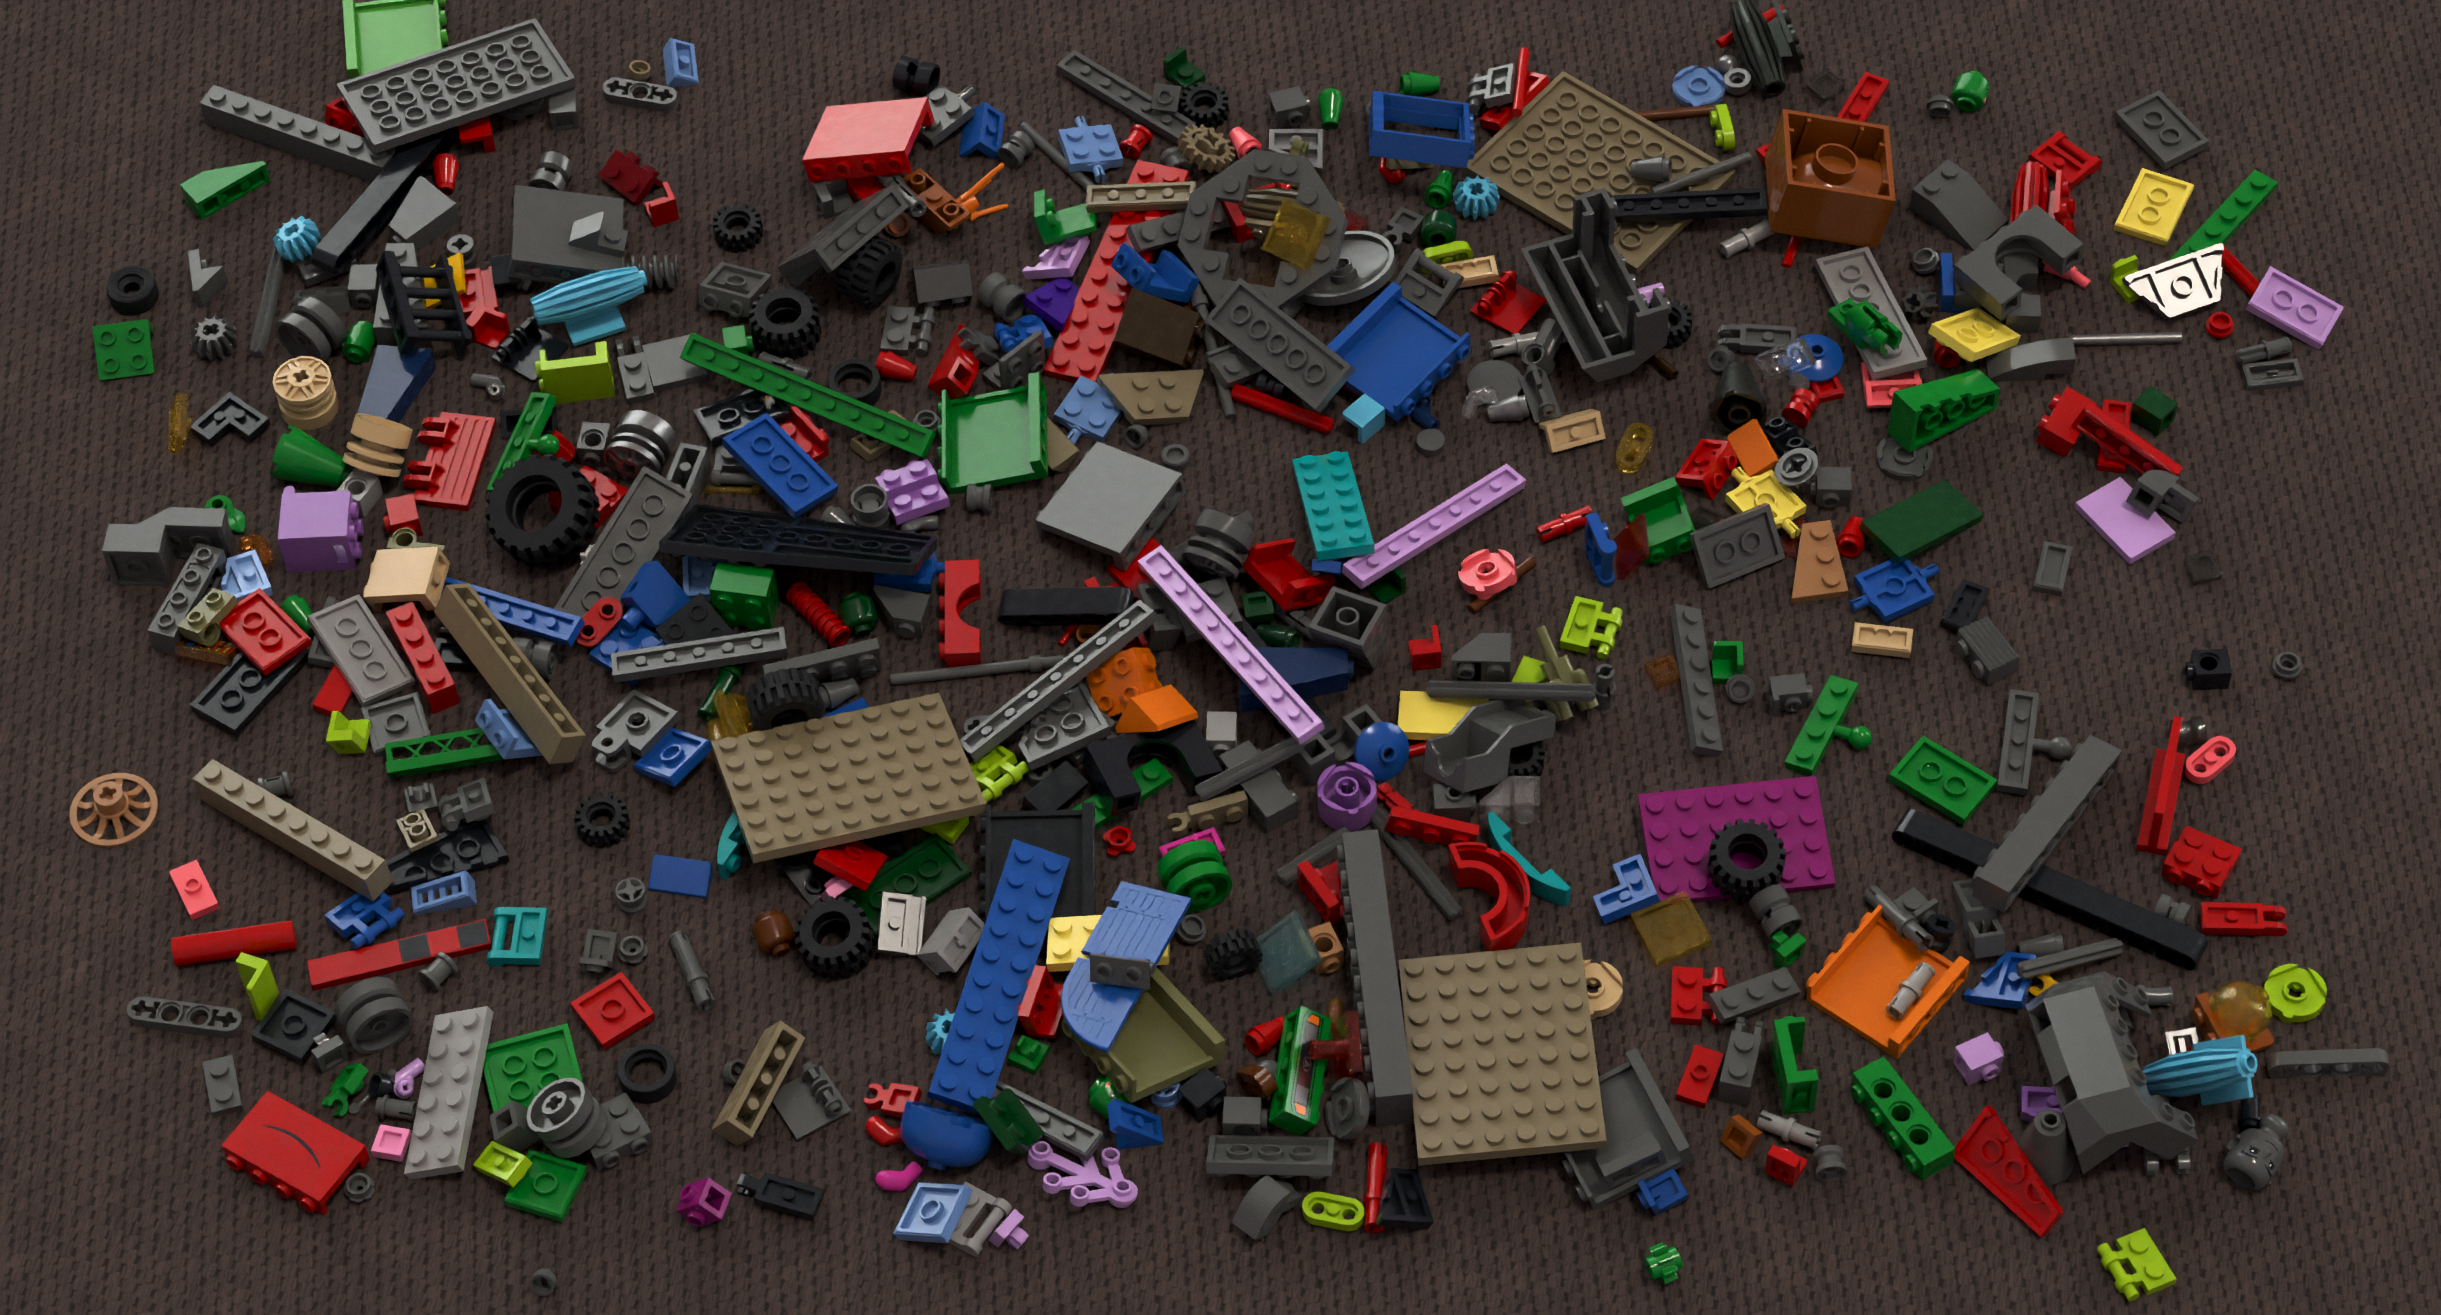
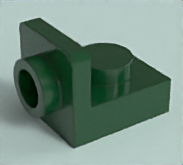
M1183 47L1174 53H1170L1164 59V78L1176 86H1181L1183 91L1185 89L1189 91V86L1193 85L1196 87L1197 83L1205 81V73L1187 60V52Z

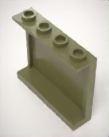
M1155 967L1154 974L1150 976V989H1143L1109 1052L1096 1049L1078 1038L1068 1026L1063 1015L1062 1028L1064 1033L1079 1045L1082 1053L1091 1058L1097 1065L1100 1073L1109 1077L1116 1090L1121 1094L1123 1093L1131 1103L1196 1075L1205 1067L1209 1069L1224 1062L1225 1039L1157 967Z

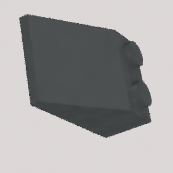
M1948 159L1912 189L1910 210L1971 252L1982 241L1990 239L2001 227L2009 222V219L1974 178Z

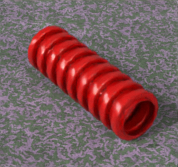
M796 582L788 589L786 593L787 601L823 636L825 641L829 642L830 646L833 648L839 647L849 639L851 635L850 628L843 625L839 616L819 598L817 593L806 582Z

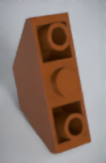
M921 168L903 178L906 186L926 203L924 205L927 207L926 211L919 218L935 233L951 231L971 218V213Z

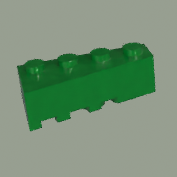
M1979 369L1895 391L1893 393L1887 433L1908 452H1911L1997 409L2000 388Z

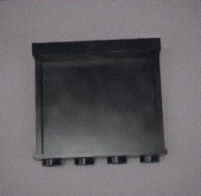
M1094 802L1082 803V810L992 812L991 805H986V815L980 816L981 833H986V843H980V860L985 861V871H980V889H985V900H980V918H985V920L987 918L1013 839L1070 858L1051 918L1096 915Z

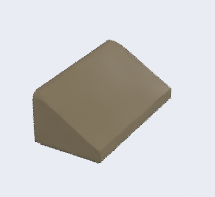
M1047 416L1048 466L1054 471L1063 473L1080 453V450Z

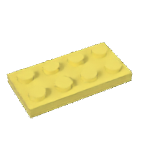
M1102 915L1050 919L1046 959L1049 972L1070 971L1078 957L1088 959L1089 956L1082 954L1081 951ZM1170 942L1157 965L1169 964Z

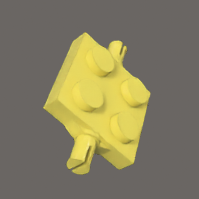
M1737 467V469L1735 468L1732 471L1731 476L1740 485L1726 493L1725 501L1737 514L1767 503L1770 504L1777 529L1783 528L1791 538H1795V536L1797 537L1801 533V529L1792 520L1806 513L1807 505L1790 488L1779 483L1772 469L1749 477L1741 467Z

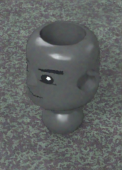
M2268 1114L2260 1120L2259 1129L2249 1128L2240 1134L2234 1135L2226 1145L2228 1152L2223 1160V1169L2227 1176L2234 1183L2248 1190H2261L2267 1184L2270 1185L2273 1176L2281 1171L2279 1167L2283 1162L2285 1152L2280 1141L2288 1135V1124L2281 1117Z

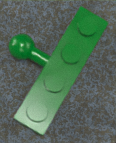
M531 392L486 489L490 493L494 490L492 484L495 479L499 480L504 475L502 471L506 467L510 469L514 467V462L521 458L525 461L529 460L528 456L532 455L533 450L538 451L541 455H555L558 452L559 441L555 436L550 434L541 436L557 401V398L551 393Z
M1830 675L1785 760V768L1803 775L1814 776L1834 736L1849 740L1851 746L1859 750L1865 749L1871 744L1872 734L1868 728L1856 726L1851 729L1841 726L1848 709L1859 691L1858 683Z

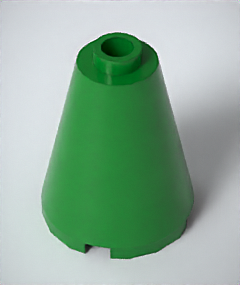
M289 425L287 428L291 432L289 434H282L274 452L272 462L277 465L275 471L270 469V477L277 480L339 488L353 471L352 468H349L350 465L342 461L343 457L298 427Z

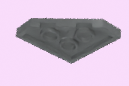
M1081 680L1032 719L1028 735L1022 737L1018 746L1032 771L1079 750L1087 744L1108 737L1112 733L1083 680Z

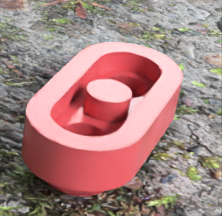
M2223 736L2209 739L2188 757L2184 770L2186 777L2196 784L2210 782L2233 762L2236 752L2235 744L2229 738ZM2215 753H2222L2224 756L2220 757Z

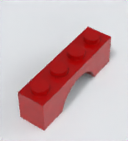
M979 559L945 561V573H939L940 590H945V596H939L940 613H945V619H939L940 636H945V642H939L940 660L946 661V668L982 664L980 629L967 625L959 617L966 606L981 599Z
M413 601L387 611L386 616L391 633L401 653L404 652L409 660L422 694L432 713L435 714L460 704L455 683Z

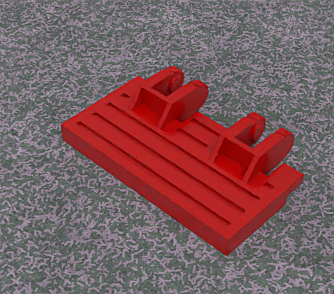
M441 412L440 417H427L423 419L422 426L425 431L419 432L417 440L423 445H429L430 448L425 461L412 460L409 462L407 470L412 474L405 475L403 479V484L406 487L415 489V503L426 504L427 507L469 511L497 425L496 418Z

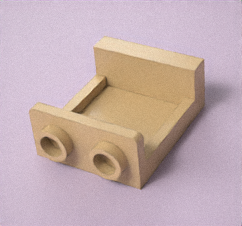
M439 547L377 550L374 561L370 566V575L367 585L364 587L363 597L374 612H381L383 603L420 601L426 611L435 610L442 594L450 562Z

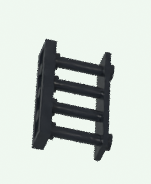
M384 251L376 267V273L399 353L411 354L415 344L419 341L453 342L457 356H463L467 346L471 344L472 332L467 327L453 279V268L449 265L446 254L440 255L435 267L401 266L400 263H397L393 251ZM402 277L434 278L437 288L407 287L403 284ZM408 298L440 299L443 309L413 308L409 305ZM414 319L447 321L450 331L419 330L415 325Z

